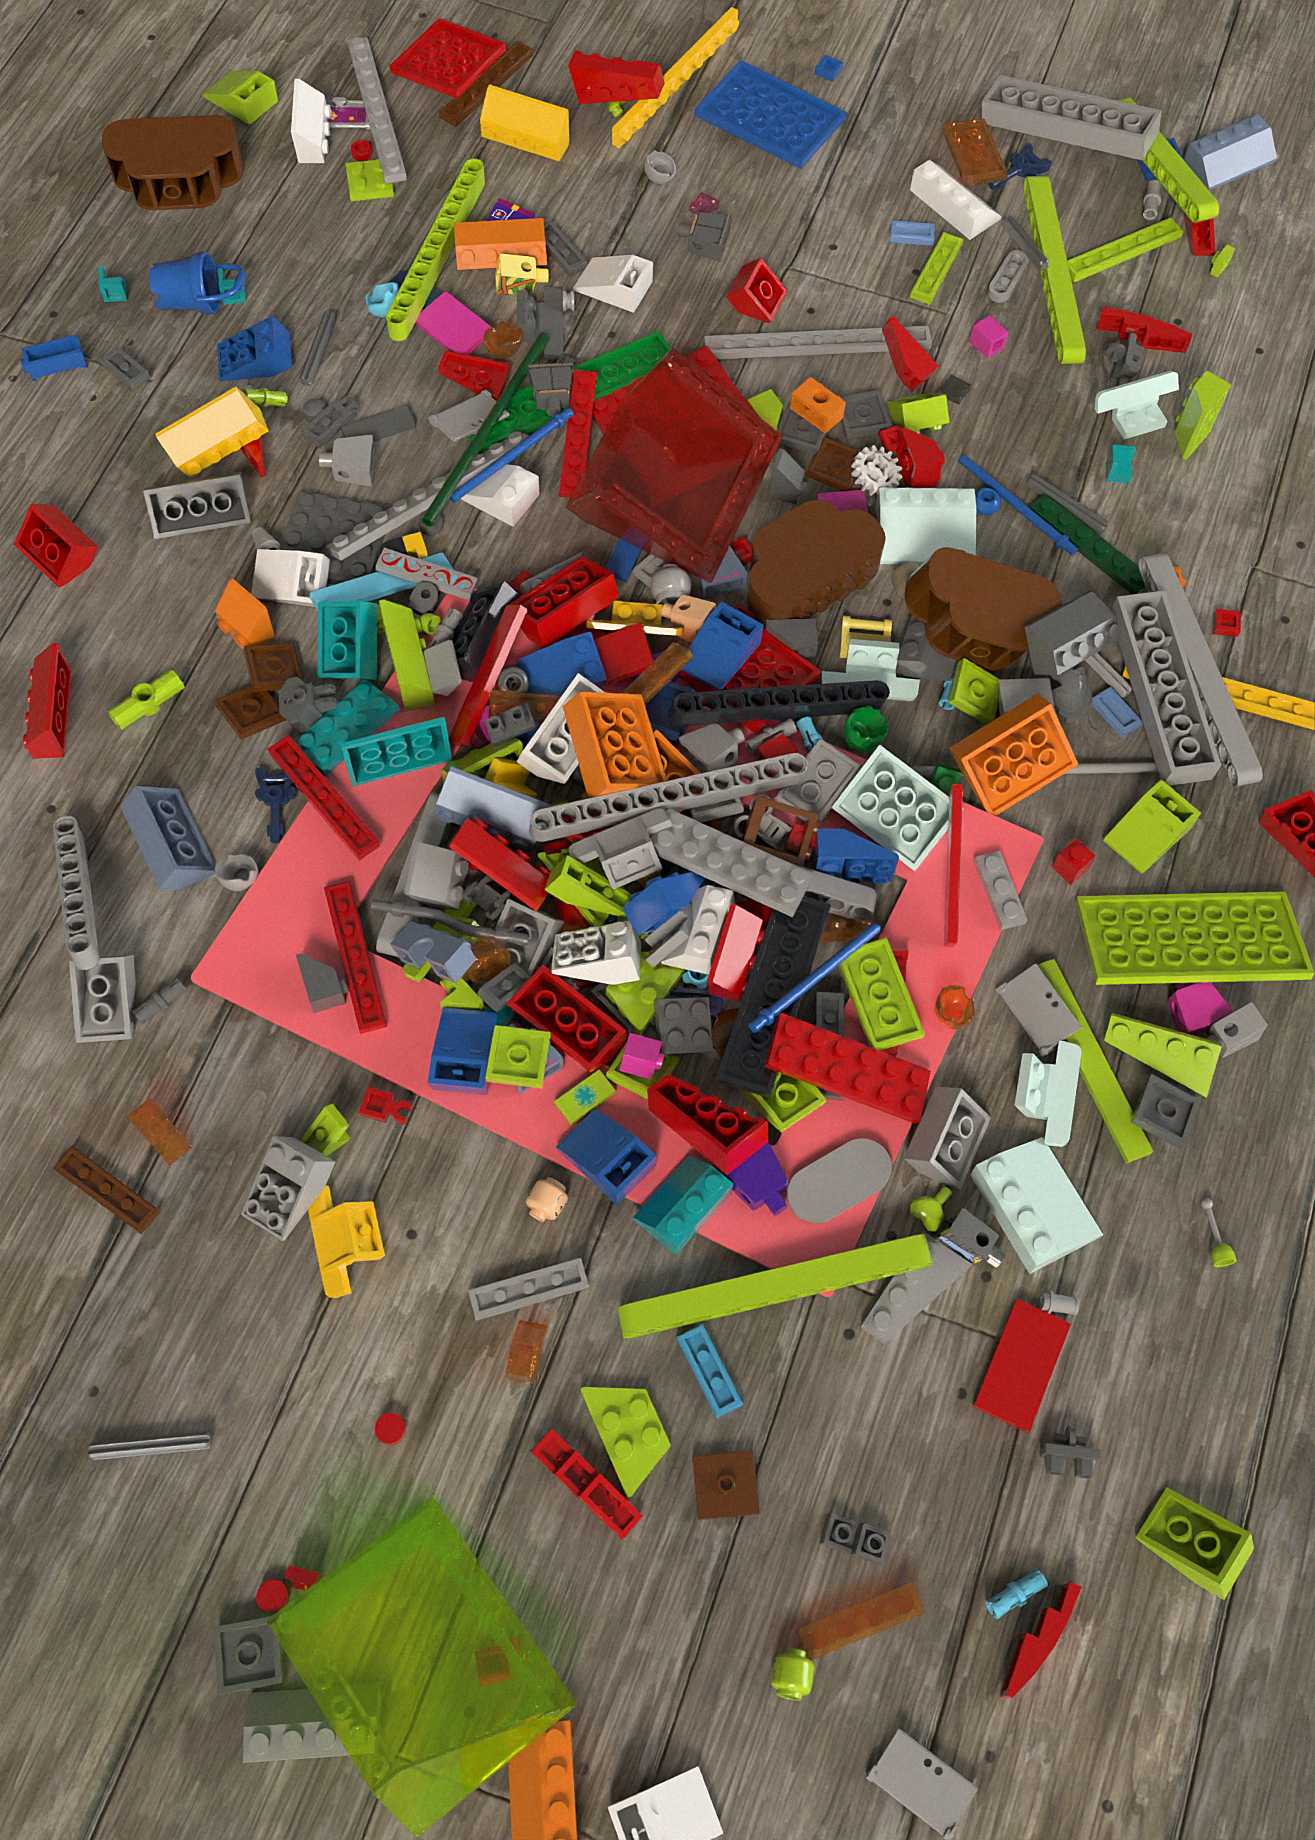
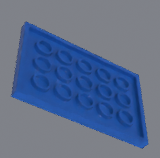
M742 60L700 102L694 111V116L799 169L803 168L845 121L847 115L846 111Z

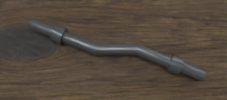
M373 899L371 903V910L389 912L392 916L397 917L408 915L432 919L463 935L495 940V943L507 944V942L522 945L529 944L530 935L510 932L509 928L503 927L492 929L468 925L437 909L407 905L405 901L399 900L389 902Z

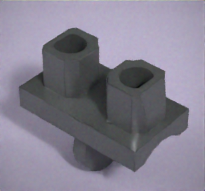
M1130 333L1125 343L1121 344L1120 341H1115L1107 346L1106 356L1115 363L1112 377L1119 379L1124 374L1134 378L1139 373L1141 364L1137 363V361L1141 358L1144 347L1136 344L1137 335Z
M528 703L518 705L506 712L484 720L494 746L514 737L519 738L521 734L537 728Z
M1067 1426L1065 1434L1055 1433L1054 1442L1064 1443V1445L1046 1443L1044 1447H1040L1039 1457L1044 1458L1046 1474L1051 1475L1065 1474V1460L1075 1461L1074 1477L1090 1479L1094 1475L1095 1462L1101 1459V1450L1075 1447V1445L1085 1446L1086 1437L1076 1436V1430L1073 1426Z

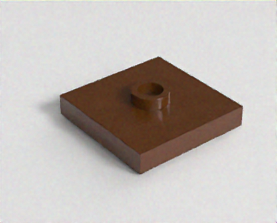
M825 438L806 472V477L841 491H851L857 480V477L851 475L855 470L851 465L855 461L854 458L861 451Z
M294 643L244 646L243 652L253 692L280 690L287 679L296 676L303 681Z
M251 685L215 700V706L240 740L286 721L279 712V705L269 692H253Z
M753 1451L692 1456L698 1521L760 1514Z

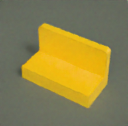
M493 759L484 778L485 780L534 799L537 796V793L524 785L530 773L529 770L517 763V760Z

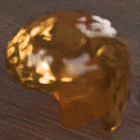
M501 321L496 328H489L485 331L483 342L491 355L500 359L512 357L519 349L523 333L517 325L508 326L506 322Z
M491 941L476 942L470 949L476 960L465 973L467 978L473 982L479 983L483 980H491L500 974L503 969L510 966L511 958L509 951Z

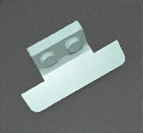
M1167 371L1100 391L1095 397L1094 409L1097 414L1113 409L1112 421L1123 439L1164 428L1167 424V419L1157 405L1159 395L1179 390L1178 374L1174 371Z
M849 639L845 673L822 671L821 684L879 680L886 683L890 689L887 699L913 701L917 698L920 680L896 678L899 643Z
M1059 1040L1056 1065L1043 1064L1033 1053L1022 1054L1015 1106L1026 1117L1047 1120L1044 1143L1049 1146L1059 1147L1065 1146L1070 1139L1082 1053L1078 1045Z

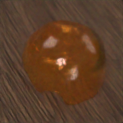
M949 985L942 988L934 1002V1013L937 1019L947 1028L962 1029L968 1026L975 1016L974 999L966 996L964 987Z

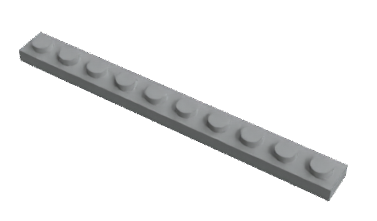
M356 37L347 40L349 54L385 184L407 180L405 168L368 38Z
M929 326L904 327L924 350L931 349L932 340ZM882 328L704 336V347L708 346L716 359L889 351Z
M521 432L511 433L506 440L491 445L489 450L482 454H477L456 489L529 435ZM450 473L443 477L435 478L425 488L415 490L408 498L396 501L391 508L376 513L372 519L356 525L349 533L334 538L333 542L326 546L329 554L341 561L427 510Z

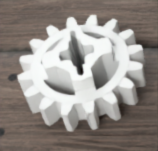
M872 445L870 449L865 447L854 458L855 461L851 465L855 469L851 475L858 478L855 484L861 483L863 485L861 490L865 491L868 489L870 496L875 492L878 495L879 488H897L902 478V475L899 474L902 467L896 466L898 458L892 459L891 451L887 454L884 453V447H881L879 450L876 449L875 445Z

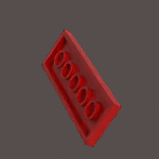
M784 1013L777 1015L764 1065L766 1068L914 1124L921 1121L931 1070Z

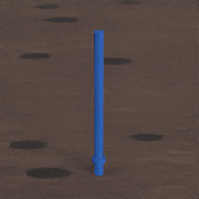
M567 408L560 414H554L552 420L456 489L449 499L453 503L457 502L554 429L563 427L565 425L564 422L574 415L573 411Z
M965 454L960 456L958 462L990 489L995 490L1002 499L1056 543V547L1059 549L1063 548L1071 556L1078 551V548L1069 541L1067 535H1061Z
M872 923L768 1009L763 1008L759 1011L758 1017L749 1023L751 1031L756 1033L763 1026L772 1024L774 1017L879 933L880 927L878 924Z

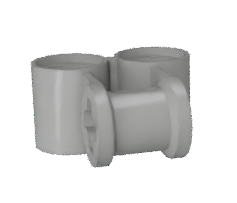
M759 794V795H758V796H761V797H765V798L770 799V797L767 796V795H764V794ZM752 798V800H751V802H750V810H751V807H752L754 798ZM769 807L768 811L763 814L757 835L777 850L779 841L792 828L776 816H772L773 808ZM749 816L739 817L734 824V830L739 838L743 836L739 832V824L744 820H748ZM778 827V828H779L778 831H777L776 834L771 838L770 836L773 834V832H774V831L776 830V828Z

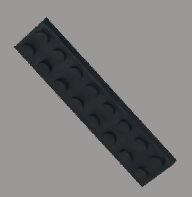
M803 896L793 917L778 910H772L716 1077L717 1083L767 1098L771 1097L778 1072L766 1068L764 1065L777 1016L774 1017L772 1024L763 1026L756 1033L751 1031L749 1023L758 1017L759 1011L763 1008L768 1009L810 974L831 904ZM803 995L781 1013L796 1018Z

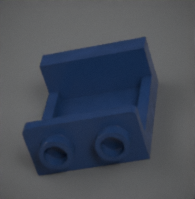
M653 676L651 687L644 699L653 733L658 730L677 749L680 744L679 737L685 734L688 726L674 725L668 718V712L675 696L681 693L696 691L691 687L675 684L667 678Z

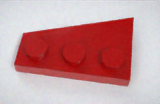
M445 350L439 363L438 371L442 376L478 395L482 391L488 390L492 394V398L497 400L505 389L511 373V364Z

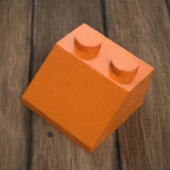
M231 579L215 610L218 618L217 625L225 634L230 633L242 649L244 646L266 644L275 636L267 608L236 580Z

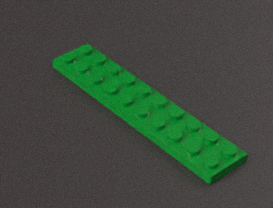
M656 331L574 366L573 374L574 370L597 372L595 402L597 399L603 398L617 389L633 383L632 381L679 358L662 334ZM530 386L516 392L506 408L509 416L497 422L478 454L489 450L491 445L506 440L511 433L521 432L527 435L537 431L552 420V416L547 414V409L539 410L536 408ZM471 434L466 438L471 442L475 435Z

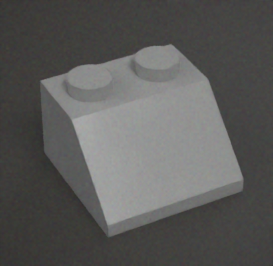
M414 842L404 894L430 908L459 910L464 880L468 873V860L453 850Z

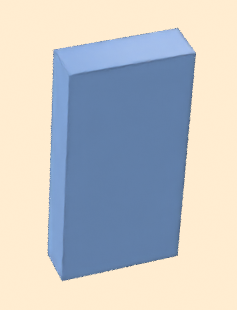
M891 220L889 242L933 246L935 224Z
M1111 686L1092 697L1091 705L1121 738L1141 727L1142 720Z

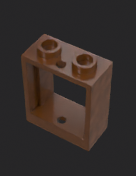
M755 795L741 841L775 857L803 866L804 860L808 861L813 847L809 845L812 835H817V829H819L821 821L817 820L818 814ZM766 806L808 818L796 856L754 843Z

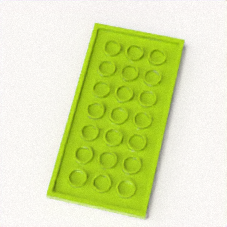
M1286 892L1077 896L1075 904L1096 985L1312 980L1315 973Z

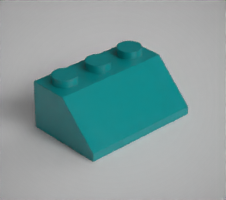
M364 601L318 602L317 678L377 680V603Z
M688 1156L632 1219L676 1256L731 1195L733 1183L712 1165Z

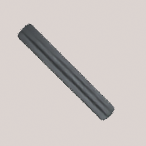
M1012 216L1005 217L1002 225L1039 271L1046 270L1049 267V260Z
M325 311L323 313L300 375L303 385L310 386L314 381L336 321L334 312Z
M1032 474L1027 481L1029 488L1041 496L1046 493L1097 533L1103 534L1109 525L1108 521L1038 475Z
M204 1431L91 1442L88 1447V1455L92 1460L204 1450L211 1447V1434Z

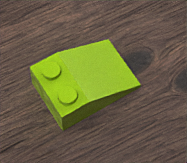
M779 1072L770 1098L738 1089L743 1097L780 1132H783L827 1101L816 1086Z
M1167 1487L1136 1536L1138 1541L1195 1584L1225 1600L1254 1550L1250 1532Z

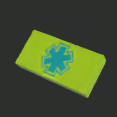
M598 1070L555 1100L554 1104L568 1123L573 1125L615 1095L616 1090L603 1073Z

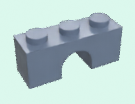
M412 921L390 943L402 962L420 969L428 961L437 976L455 983L476 960V957L470 950L472 948L470 943L464 938H456L443 930L439 932L427 924L421 925Z

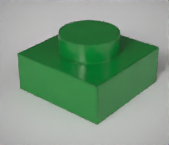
M937 762L928 782L944 794L950 795V788L953 784H958L962 772L960 769Z

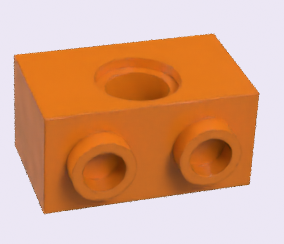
M810 377L792 392L790 409L826 434L843 419L846 402L840 396L825 388L822 383Z

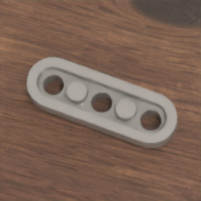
M1011 251L1002 263L989 286L988 297L992 301L1002 303L1011 296L1029 263V258L1023 251Z

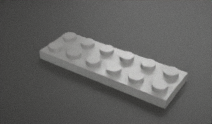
M667 810L666 814L672 826L654 833L650 838L657 856L786 915L794 916L812 881L813 873L674 810Z

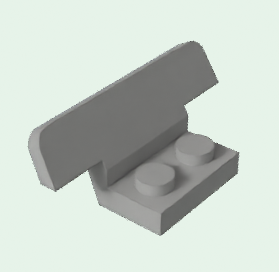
M658 808L572 844L569 847L570 857L581 864L599 857L613 890L662 869L649 835L671 827L672 823L666 812Z

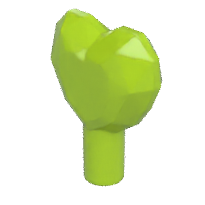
M943 1187L935 1197H919L910 1204V1213L915 1218L920 1219L928 1231H936L943 1222L944 1212L942 1205L952 1195V1192L947 1187Z

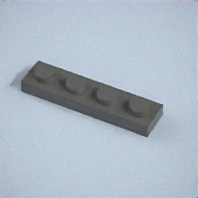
M816 992L815 1026L843 1037L844 993ZM817 1087L826 1100H843L844 1098Z

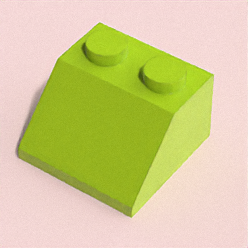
M928 392L887 401V406L895 425L901 424L902 428H908L916 433H920V429L928 428V431L942 429L943 424L950 423L946 394Z

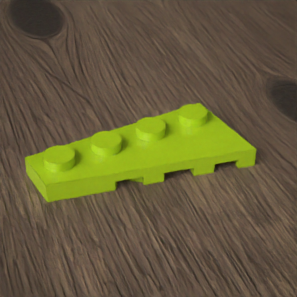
M1115 1013L1111 1015L1104 1040L1207 1098L1222 1043Z

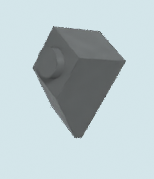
M780 448L772 469L769 497L797 504L799 495L804 496L807 482L804 481L805 471L785 450Z
M816 619L766 620L765 630L804 659L816 657L818 647Z
M302 953L296 955L308 999L314 1013L346 1003L343 994L347 993L348 990L344 977L338 978L334 968Z

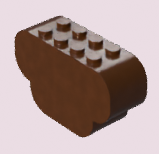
M205 115L121 119L109 124L102 133V148L114 184L123 191L132 192L136 204L146 210L208 207L219 199L221 188L236 184L243 176L244 165L235 126L230 119L224 116Z
M824 500L807 501L758 530L753 539L747 608L756 615V621L763 624L764 629L766 620L809 619L817 612L822 613L826 611L832 603L837 600L842 601L854 590L866 587L877 575L886 541L883 528L871 514L863 510L850 509L840 512L833 504Z
M950 547L937 549L909 576L905 586L907 608L917 620L925 623L926 638L936 652L959 661L965 658L979 667L993 671L1005 669L1029 650L1024 626L1062 606V598L1058 589L1048 579L1032 574L1029 571H1022L1007 564H1001L988 560L986 557H979L964 550Z

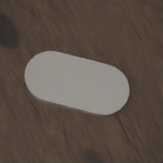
M860 1138L847 1142L801 1169L792 1177L787 1192V1202L790 1210L797 1218L805 1222L823 1224L831 1221L878 1193L886 1186L892 1173L891 1158L885 1148L873 1140Z

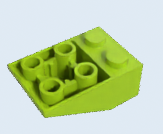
M230 71L202 94L204 98L248 125L252 124L278 102L274 80L259 71Z
M1160 780L1135 804L1103 841L1137 871L1143 874L1194 826L1201 812L1163 780Z

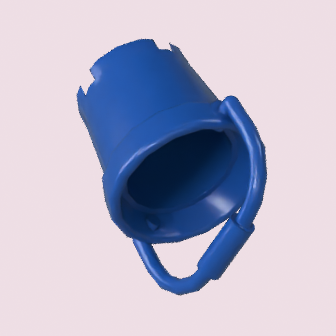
M205 251L194 253L188 258L153 263L154 268H150L149 275L151 293L157 294L160 300L154 301L159 310L200 311L203 314H216L219 310L220 300L229 298L241 290L246 279V273L243 268L235 264H214L210 254ZM218 268L238 271L233 288L220 294Z

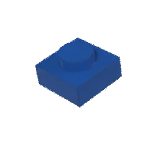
M825 55L815 67V75L833 82L843 70V62Z

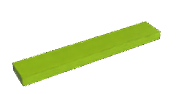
M1170 217L1067 260L1071 280L1073 283L1179 239L1184 231Z

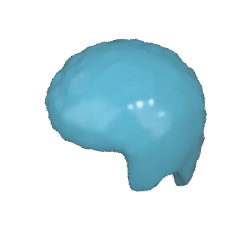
M392 282L377 285L373 289L371 297L369 294L365 295L367 309L373 316L386 318L400 289L398 284Z

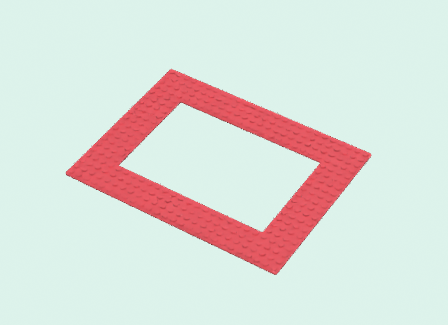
M447 593L434 612V615L438 616L442 622L449 608H452V612L453 609H456L463 614L470 600ZM519 628L503 667L517 664L518 659L543 648L529 640L522 629ZM423 630L419 634V639L424 638L426 649L435 634L430 635ZM564 634L556 641H554L551 645L560 642L564 639H567L568 637ZM394 672L381 692L395 701L400 710L372 735L444 717L449 738L473 682L462 680L448 696L442 694L433 695L435 703L433 706L405 711L396 672ZM632 676L612 685H608L605 682L604 687L600 689L605 693L642 695L644 701L650 688H636ZM678 678L673 682L683 687H691L696 692H700L684 679ZM494 686L486 706H488L493 697L498 696L516 705L528 703L532 712L547 718L558 701L532 708L527 692L519 699L510 700L499 695ZM769 720L756 733L752 732L741 722L718 724L727 733L735 728H739L744 735L745 740L737 745L739 759L731 767L756 762L757 753L751 755L745 746V741L763 733L765 728H772L782 722ZM711 724L688 726L685 734ZM797 729V733L789 735L787 739L795 743L798 754L806 757L809 750H805L803 745L804 739L800 730ZM776 732L775 734L763 739L762 741H767L768 739L778 735L779 732ZM450 744L452 761L462 746ZM679 744L677 750L681 753L680 744ZM832 745L862 767L868 761ZM343 760L324 777L378 839L380 847L359 861L308 801L192 973V982L587 1178L556 1149V1146L590 1113L573 1125H570L555 1106L554 1101L598 1070L606 1077L610 1067L603 1065L590 1073L550 1041L554 1049L563 1057L564 1068L545 1079L542 1089L530 1088L519 1095L514 1085L489 1082L487 1095L433 1090L428 1084L431 1055L442 1014L440 1002L449 994L442 986L426 978H423L419 983L406 977L403 967L370 951L368 953L387 1027L360 1034L324 887L350 881L358 910L427 802L430 793L434 791L441 780V768L445 767L449 762L352 787L345 760ZM791 767V768H790V770H792V771H794V772H795L796 769H797L796 767ZM739 778L744 783H750L747 778ZM782 788L743 796L740 799L743 806L750 809V802L755 795L764 794L769 796L771 800H774ZM964 802V810L962 811L958 943L954 947H944L948 830L915 871L900 859L898 860L894 874L904 878L906 885L879 939L887 938L892 951L909 950L905 985L925 1036L924 1038L898 1045L896 1057L931 1070L928 1088L1002 932L975 867L974 859L976 856L1000 851L1017 895H1019L1044 841L1040 835ZM769 806L765 807L764 813L768 811ZM773 808L771 813L772 816H776L790 828H793L795 823L803 826L807 824L796 815ZM834 809L830 811L820 824L819 829H845L881 846ZM302 953L335 969L338 978L344 977L348 990L347 993L343 994L345 1004L316 1013L313 1012L296 958L297 954ZM850 997L844 1008V1037L867 1046L863 1028ZM511 1021L510 1025L516 1024V1026L521 1029H529L514 1021ZM608 1080L616 1090V1094L596 1109L638 1137L657 1155L656 1167L625 1198L643 1206L688 1156L708 1163L721 1174L723 1173L722 1170L650 1112L648 1099ZM845 1097L843 1100H827L826 1103L784 1130L776 1145H770L788 1181L786 1190L780 1194L788 1205L787 1192L792 1177L801 1169L854 1139H870L882 1145L888 1152L893 1166L912 1123ZM732 1190L731 1195L697 1233L772 1270L854 1250L881 1191L829 1222L813 1224L812 1222H805L797 1218L790 1210L789 1205L776 1216L772 1214L766 1204L753 1211ZM834 1290L818 1294L824 1297H831Z

